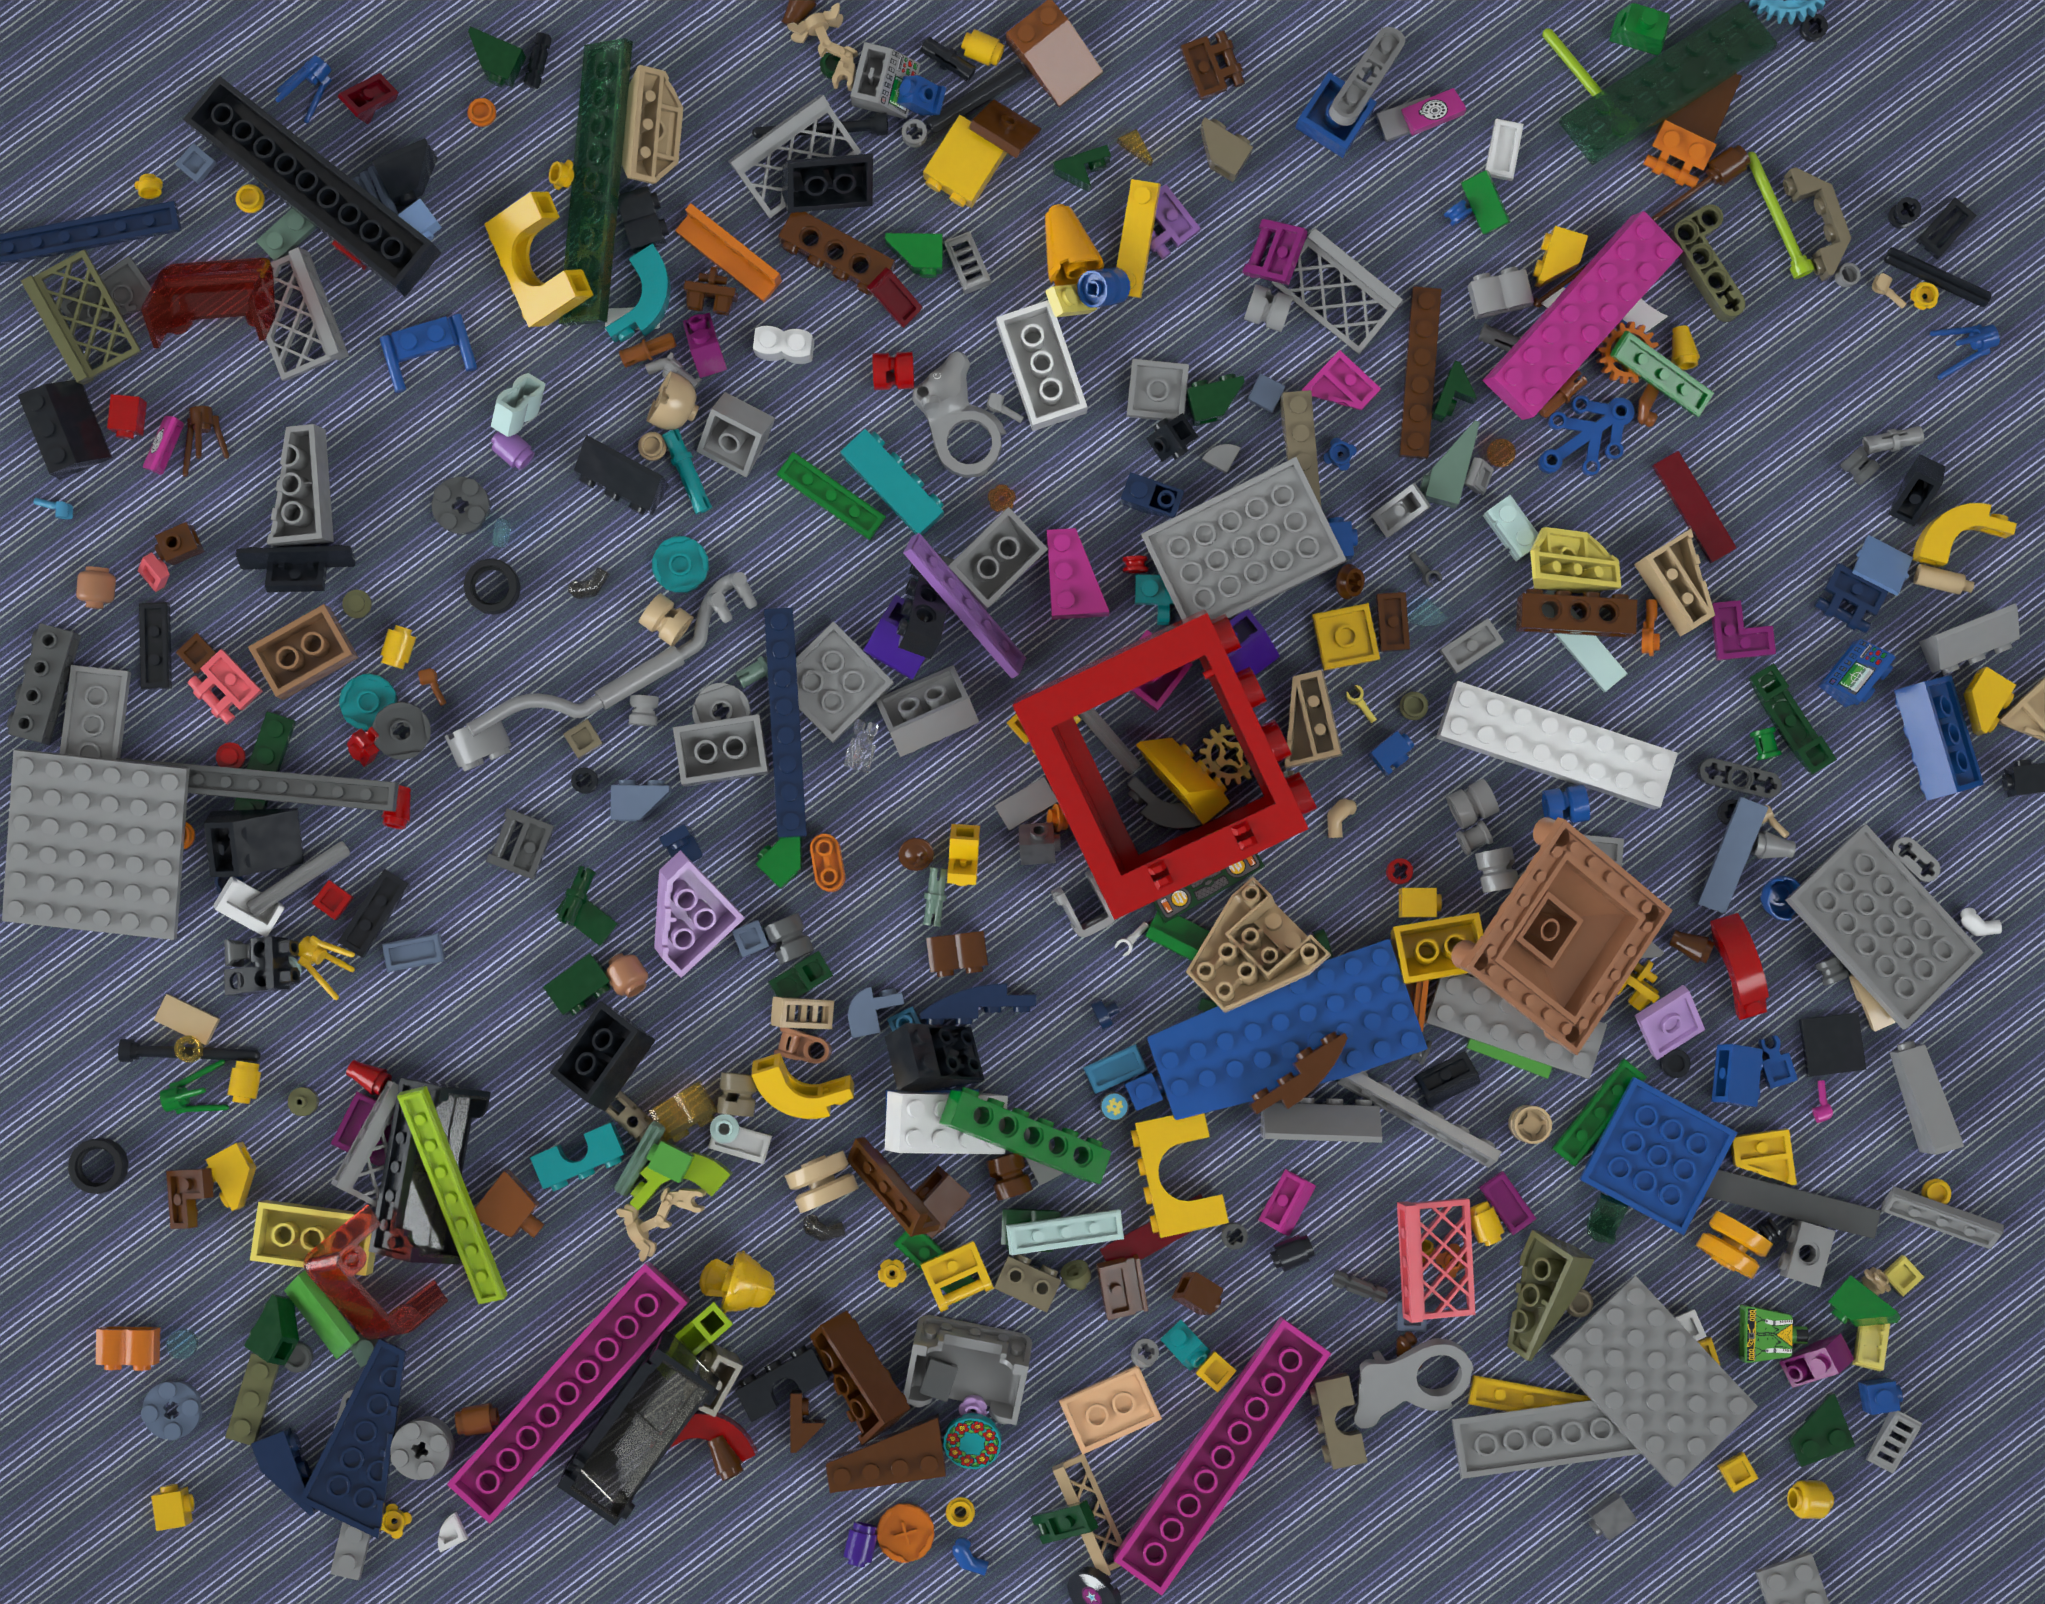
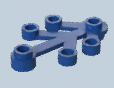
M1583 395L1577 396L1571 403L1572 410L1577 414L1591 412L1605 415L1596 422L1569 418L1562 412L1553 413L1548 420L1551 429H1568L1580 431L1581 433L1557 450L1549 449L1544 451L1538 459L1540 470L1547 474L1555 473L1561 467L1564 458L1589 441L1586 461L1582 464V472L1586 476L1596 475L1601 467L1598 456L1602 431L1611 425L1610 443L1605 448V455L1610 460L1620 458L1624 452L1621 444L1623 427L1634 417V407L1625 398H1615L1609 404L1589 401ZM1582 400L1585 403V409H1578L1576 401ZM1617 407L1624 408V416L1617 415ZM1553 417H1560L1562 419V425H1555L1553 423ZM1611 446L1618 448V455L1614 456L1610 453L1609 449ZM1547 456L1555 457L1556 464L1549 465L1546 461ZM1587 463H1594L1596 470L1594 472L1588 471L1586 468Z

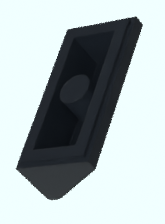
M1465 1051L1414 1076L1429 1107H1433L1480 1083L1479 1074Z

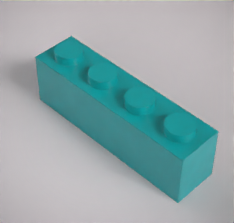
M864 429L840 451L841 457L915 535L919 533L923 536L944 516V511L941 509L944 504L934 493L929 496L922 489L925 484L914 472L909 475L902 468L905 463L895 452L889 454L882 447L885 445V442L875 431L870 434Z

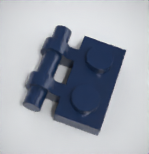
M1838 563L1823 589L1833 594L1831 600L1827 601L1819 597L1814 607L1824 611L1823 615L1829 618L1835 617L1845 622L1846 627L1852 630L1858 629L1866 633L1871 623L1862 619L1865 612L1872 616L1877 615L1888 591L1853 574V570ZM1842 600L1856 607L1853 613L1839 607Z

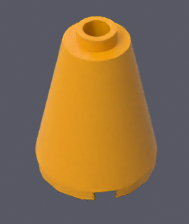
M1057 204L1049 208V211L1045 214L1049 281L1051 283L1054 281L1055 286L1078 284L1079 278L1083 273L1090 270L1104 269L1101 255L1072 208L1064 204Z

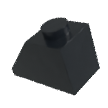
M1919 454L1906 474L1888 514L1915 526L1942 486L1946 466Z

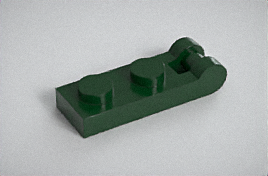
M1087 1500L1047 1511L1042 1510L1030 1517L1033 1524L1039 1528L1041 1533L1039 1538L1042 1544L1090 1533L1099 1527Z

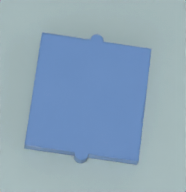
M1868 535L1862 549L1856 554L1858 559L1852 573L1897 596L1900 593L1903 582L1909 577L1907 572L1913 557Z

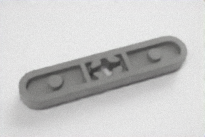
M1384 27L1378 32L1335 97L1329 109L1332 120L1344 126L1352 125L1356 121L1400 54L1405 44V37L1402 32L1393 27ZM1369 70H1371V76L1366 80V82H1363L1362 79L1364 75L1368 73Z

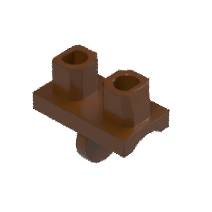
M712 266L709 274L699 273L698 281L708 282V284L685 280L684 291L687 295V308L689 310L703 311L704 300L709 298L715 299L714 313L729 316L733 302L737 303L738 293H736V288L717 285H727L728 277L718 276V267Z

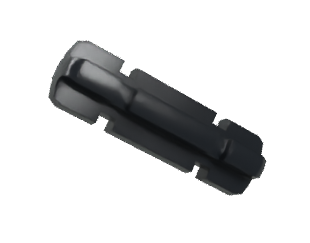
M538 32L535 36L534 43L536 46L532 48L527 67L529 72L526 73L524 79L525 86L538 89L541 84L542 78L540 75L544 72L548 57L547 49H550L552 41L551 36L546 33Z

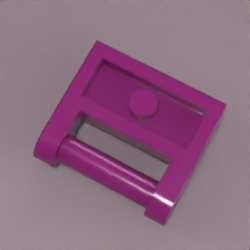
M1262 219L1255 247L1249 263L1244 265L1242 273L1251 278H1261L1289 285L1308 232L1305 228ZM1275 233L1264 265L1260 267L1270 236Z

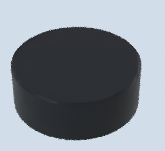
M1673 1049L1660 1059V1068L1668 1077H1683L1690 1069V1058L1682 1050Z

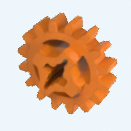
M1631 321L1627 323L1625 328L1624 323L1620 322L1617 324L1616 330L1613 329L1608 334L1609 336L1602 341L1603 347L1596 348V352L1602 353V357L1598 358L1596 362L1604 363L1605 366L1601 370L1602 373L1611 372L1609 380L1616 381L1619 378L1620 384H1627L1628 379H1630L1631 383L1638 382V375L1610 356V349L1614 341L1617 344L1624 331L1631 332L1651 348L1659 346L1657 342L1651 343L1650 341L1654 335L1653 332L1644 334L1645 325H1639L1635 329V322ZM1617 362L1618 364L1622 365V369L1625 370V372L1616 368L1613 363Z

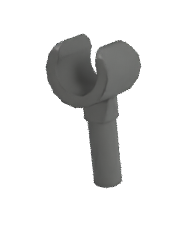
M1415 551L1409 555L1422 572V582L1425 586L1433 587L1428 580L1430 574H1434L1438 581H1442L1441 573L1436 570H1430Z

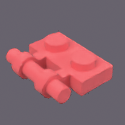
M222 649L200 668L207 675L203 682L197 676H193L188 681V685L194 690L193 694L199 700L203 699L212 709L211 713L216 718H221L227 725L235 719V716L229 711L232 704L243 711L263 692ZM215 685L226 695L221 700L211 692Z

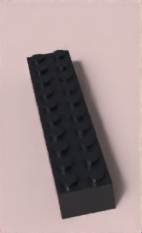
M221 76L215 80L184 117L183 120L197 134L404 297L407 296L441 255L439 249L429 239Z

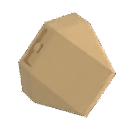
M1252 877L1231 895L1186 973L1226 1013L1310 975L1331 954L1311 934L1307 936L1275 904L1272 895Z

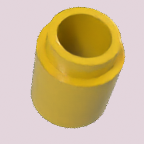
M974 29L972 34L966 33L961 48L965 50L964 56L987 66H990V64L997 66L1004 52L1005 45L999 43L1000 39Z
M395 625L394 630L388 629L380 654L383 656L381 663L404 669L405 663L409 662L416 637L411 636L412 630Z
M236 1061V1066L231 1071L227 1095L233 1096L232 1102L250 1104V1099H257L261 1072H259L260 1064Z
M1488 1201L1470 1207L1471 1229L1478 1244L1484 1242L1485 1246H1490L1501 1241L1500 1235L1505 1231L1494 1207H1490Z

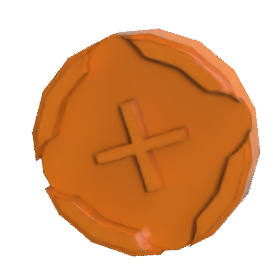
M898 1503L888 1508L880 1517L877 1526V1541L882 1552L890 1559L901 1563L915 1561L924 1557L930 1550L935 1536L934 1523L930 1515L922 1507L912 1503Z

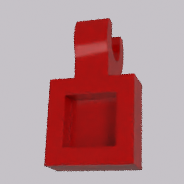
M370 727L366 733L362 728L352 734L347 743L350 755L353 759L359 761L363 767L372 763L379 752V749L374 744L379 735L373 727Z

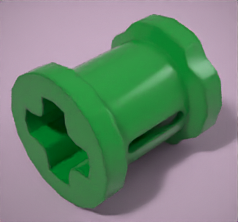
M1775 727L1750 733V737L1754 738L1758 753L1756 761L1782 755L1781 750L1777 748L1774 737Z

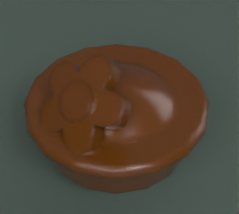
M1353 564L1344 565L1336 578L1338 594L1344 599H1351L1362 592L1365 584L1363 572Z
M910 838L899 848V861L908 870H923L933 861V847L924 839Z

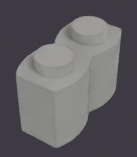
M1510 267L1502 270L1501 275L1490 276V273L1474 276V281H1471L1467 286L1475 319L1525 309L1534 303L1526 269L1518 270L1517 267Z

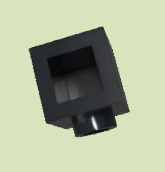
M2031 759L2013 761L2014 767L2004 769L2005 774L2002 775V786L2004 791H2007L2008 797L2045 793V763L2031 764Z

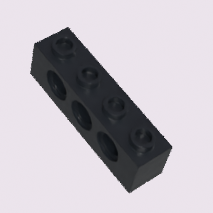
M937 553L947 566L954 560ZM911 564L909 574H912L913 577H910L905 589V594L909 596L908 598L906 597L901 608V614L905 616L901 619L896 632L897 635H900L898 648L931 659L941 642L948 604L917 568Z

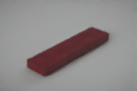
M1676 451L1652 466L1687 526L1692 530L1693 536L1710 564L1737 549L1680 452Z
M1200 1193L1187 1201L1202 1199L1203 1196ZM1149 1221L1125 1234L1124 1239L1114 1240L1099 1250L1105 1261L1122 1257L1126 1259L1133 1257L1135 1254L1142 1260L1193 1231L1160 1238L1159 1232L1153 1233L1151 1222Z

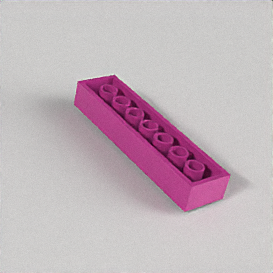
M1645 211L1632 215L1482 381L1522 420L1533 418L1681 255L1683 250Z

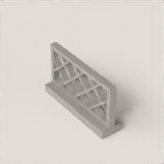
M818 95L728 161L769 219L786 207L782 193L780 203L771 210L764 201L766 189L782 191V188L767 185L769 168L781 171L783 167L770 165L771 154L775 150L788 151L787 160H791L792 152L808 154L807 159L812 158V155L834 157L832 156L835 139L846 140L852 149L847 155H858L861 153L852 137L829 106L830 104L824 95ZM826 113L833 121L832 134L816 132L818 119ZM813 123L812 131L804 130ZM837 128H838V130L840 131V133L842 134V136H837V135H836V129H837ZM800 132L811 134L809 151L793 149L794 137ZM815 135L831 138L828 155L813 152ZM790 140L789 148L782 147V145ZM767 157L766 164L759 163L761 160ZM753 166L764 167L763 185L751 183L745 172ZM755 187L762 188L761 196L755 189Z
M1316 228L1307 236L1298 259L1299 268L1294 270V272H1299L1301 288L1288 289L1281 283L1271 282L1284 294L1293 296L1292 301L1359 355L1403 303L1401 297ZM1308 247L1318 254L1319 266L1302 267L1301 255ZM1321 257L1329 264L1322 265ZM1335 268L1338 270L1341 283L1324 285L1322 269ZM1319 269L1321 286L1304 288L1302 271ZM1343 275L1351 282L1344 283ZM1341 287L1343 304L1326 305L1324 289ZM1344 287H1359L1362 290L1363 301L1346 303ZM1321 290L1323 306H1308L1305 303L1304 291ZM1301 292L1302 300L1294 293ZM1365 293L1368 296H1370L1373 300L1366 301ZM1380 304L1387 312L1380 320L1368 321L1366 305ZM1363 305L1365 322L1348 323L1346 307ZM1343 307L1345 324L1332 325L1327 321L1326 309ZM1315 310H1323L1324 318ZM1376 324L1369 333L1368 325ZM1365 325L1366 338L1358 346L1349 339L1348 327ZM1337 328H1345L1346 336Z
M300 247L288 251L289 255L242 275L282 381L290 380L335 359L342 360L349 356L309 251ZM290 263L293 274L288 283L277 277L281 267ZM262 275L270 278L264 294L256 291L252 281ZM276 281L287 285L282 301L270 297ZM293 288L301 291L303 296L299 309L287 304ZM268 300L280 304L274 320L267 318L264 312ZM286 307L297 311L292 327L280 323ZM303 315L311 317L313 322L309 335L297 330ZM278 326L290 330L284 346L277 344L274 338ZM296 333L308 338L301 354L290 349ZM313 341L320 343L325 353L324 356L315 360L307 357ZM288 352L300 358L296 368L287 372L284 361Z
M389 1080L331 1182L335 1187L377 1207L380 1187H377L374 1172L384 1169V1164L372 1168L369 1157L373 1151L384 1148L385 1155L387 1153L388 1142H386L384 1130L387 1125L392 1124L393 1119L391 1117L394 1114L399 1088L398 1084ZM438 1106L436 1111L442 1115L440 1122L444 1129L452 1113ZM381 1137L382 1144L377 1145ZM416 1154L415 1159H419L414 1165L424 1166L420 1154ZM365 1164H367L368 1170L362 1171ZM413 1171L410 1190L420 1173L419 1171ZM370 1175L373 1185L372 1190L361 1193L353 1189L358 1177ZM375 1193L376 1200L370 1198L368 1195Z

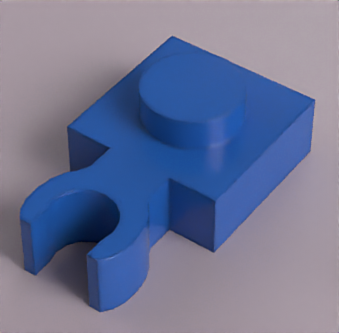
M1776 1035L1772 1036L1774 1045L1770 1049L1766 1047L1764 1039L1759 1040V1047L1763 1049L1767 1056V1059L1763 1060L1762 1072L1768 1089L1798 1080L1790 1054L1788 1052L1780 1054L1781 1044Z

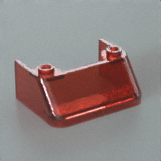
M247 258L178 263L164 267L159 272L141 307L153 348H160L167 333L178 335L187 332L194 320L246 316L247 324L256 328L259 341H265L276 317L274 274L270 260L267 258Z
M367 1204L305 1256L303 1265L308 1276L366 1339L375 1340L412 1332L449 1300L436 1281L433 1280L406 1304L397 1306L387 1314L354 1277L365 1266L367 1261L366 1253L359 1243L382 1225L372 1208Z

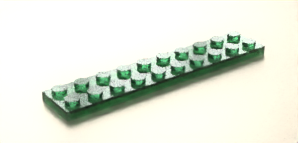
M626 38L584 45L573 163L574 179L571 185L564 270L582 269L593 296L559 318V324L565 326L605 323L608 318L633 41Z

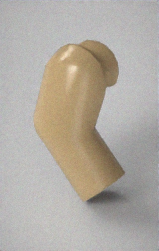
M1341 799L1328 811V838L1343 837L1342 821L1348 815L1355 814L1357 810L1356 803L1353 800Z

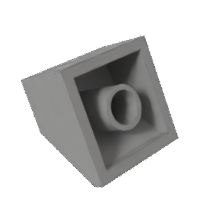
M724 392L711 408L696 452L747 478L768 440L775 418Z

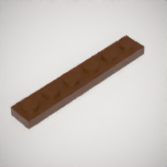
M1414 286L1412 288L1399 457L1427 459L1429 457L1442 290L1438 288Z

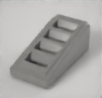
M970 231L944 241L965 295L991 285V279ZM968 242V247L954 252L953 246ZM972 252L973 256L958 261V256ZM976 261L977 266L962 271V266ZM980 271V276L968 281L966 280L965 276Z
M1900 1411L1889 1412L1866 1460L1894 1473L1923 1423ZM1898 1421L1908 1426L1906 1431L1896 1426ZM1894 1431L1903 1436L1901 1441L1889 1436L1891 1432ZM1886 1441L1897 1446L1895 1452L1883 1446ZM1881 1451L1891 1456V1461L1888 1462L1878 1457V1453Z

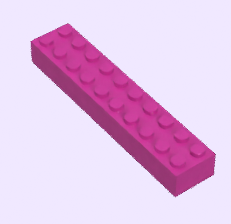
M647 1261L447 1485L491 1524L691 1299L652 1263Z
M1280 1316L1113 1554L1114 1561L1157 1593L1163 1595L1330 1357V1351Z

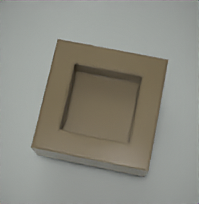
M588 719L563 734L578 759L604 744Z

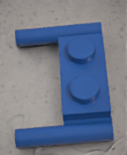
M455 314L449 318L442 317L392 332V335H385L379 338L395 393L406 390L399 362L459 345L466 371L477 369L461 314Z

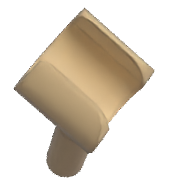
M1884 273L1876 275L1872 283V290L1878 294L1886 295L1901 309L1904 308L1907 303L1889 288L1892 278Z
M1765 805L1768 807L1762 824L1768 822L1783 838L1788 837L1790 833L1774 818L1770 806Z

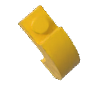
M1969 503L1957 506L1939 515L1925 527L1916 542L1912 560L1941 567L1948 563L1952 544L1962 531L1974 530L2007 538L2014 535L2017 523L2008 521V517L2001 514H1991L1989 516L1992 506L1990 504Z
M781 1053L753 1061L751 1075L758 1091L771 1106L787 1115L803 1119L829 1117L831 1105H842L854 1098V1082L851 1075L821 1084H807L797 1080L789 1073Z

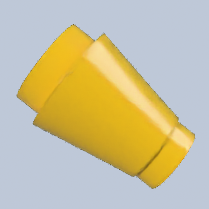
M1683 325L1673 328L1671 362L1682 370L1698 366L1700 355L1689 326Z

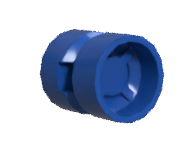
M1118 267L1090 270L1083 273L1079 278L1077 292L1083 304L1090 308L1116 305L1124 302L1129 296L1130 281L1127 274Z
M1583 784L1566 787L1564 792L1560 788L1542 791L1544 817L1555 820L1559 817L1566 821L1570 820L1572 823L1590 820L1589 799Z

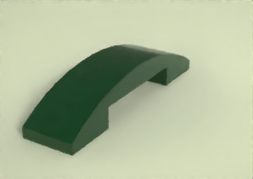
M1774 663L1749 678L1761 705L1796 758L1811 775L1837 760L1823 737H1818L1788 691L1789 685Z

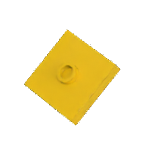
M1369 603L1312 614L1323 671L1380 660Z

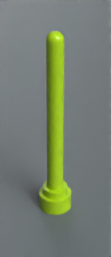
M1550 28L1545 29L1542 33L1543 38L1614 122L1615 134L1621 141L1630 136L1639 127V124L1633 117L1629 118L1618 110L1554 31Z
M1748 152L1747 154L1751 161L1749 164L1751 172L1792 259L1790 262V272L1794 280L1807 276L1816 269L1811 259H1807L1806 255H1802L1755 152Z

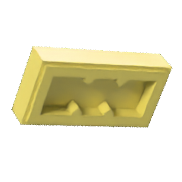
M1890 1324L1858 1326L1853 1355L1855 1360H1853L1852 1365L1876 1371L1884 1370Z

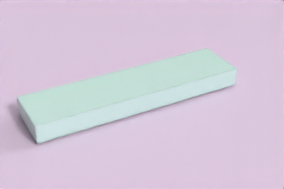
M1548 590L1544 594L1554 595L1555 591ZM1544 604L1542 606V613L1548 618H1553L1554 609L1550 605ZM1571 607V615L1575 619L1580 620L1581 618ZM1555 634L1603 692L1609 690L1628 674L1596 636Z
M1119 1209L1006 1225L1010 1255L1124 1239L1121 1210Z

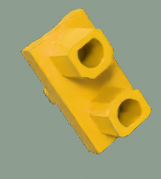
M1647 960L1643 965L1638 963L1634 968L1637 973L1632 972L1618 992L1619 995L1627 984L1633 987L1635 991L1628 999V1002L1639 1011L1643 1010L1651 1001L1655 1003L1660 998V995H1658L1659 991L1643 980L1646 978L1651 983H1654L1658 976L1650 971L1654 964L1650 960Z

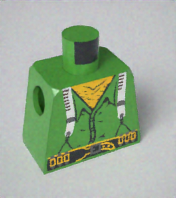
M1740 1304L1739 1360L1745 1363L1787 1358L1792 1356V1344L1808 1343V1328L1806 1326H1793L1792 1315Z

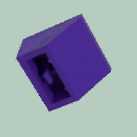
M895 594L863 651L913 680L926 658L898 648L900 635H897L896 632L901 619L905 616L901 614V608L905 600Z
M1249 609L1230 620L1242 647L1227 654L1235 673L1250 666L1254 675H1257L1280 657L1265 629Z

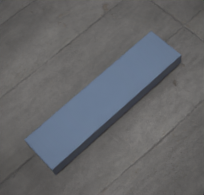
M1741 796L1739 797L1697 904L1723 914L1726 913L1768 810L1767 806Z

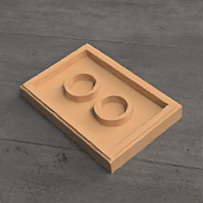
M1136 1365L1059 1399V1403L1082 1455L1162 1419L1143 1374Z

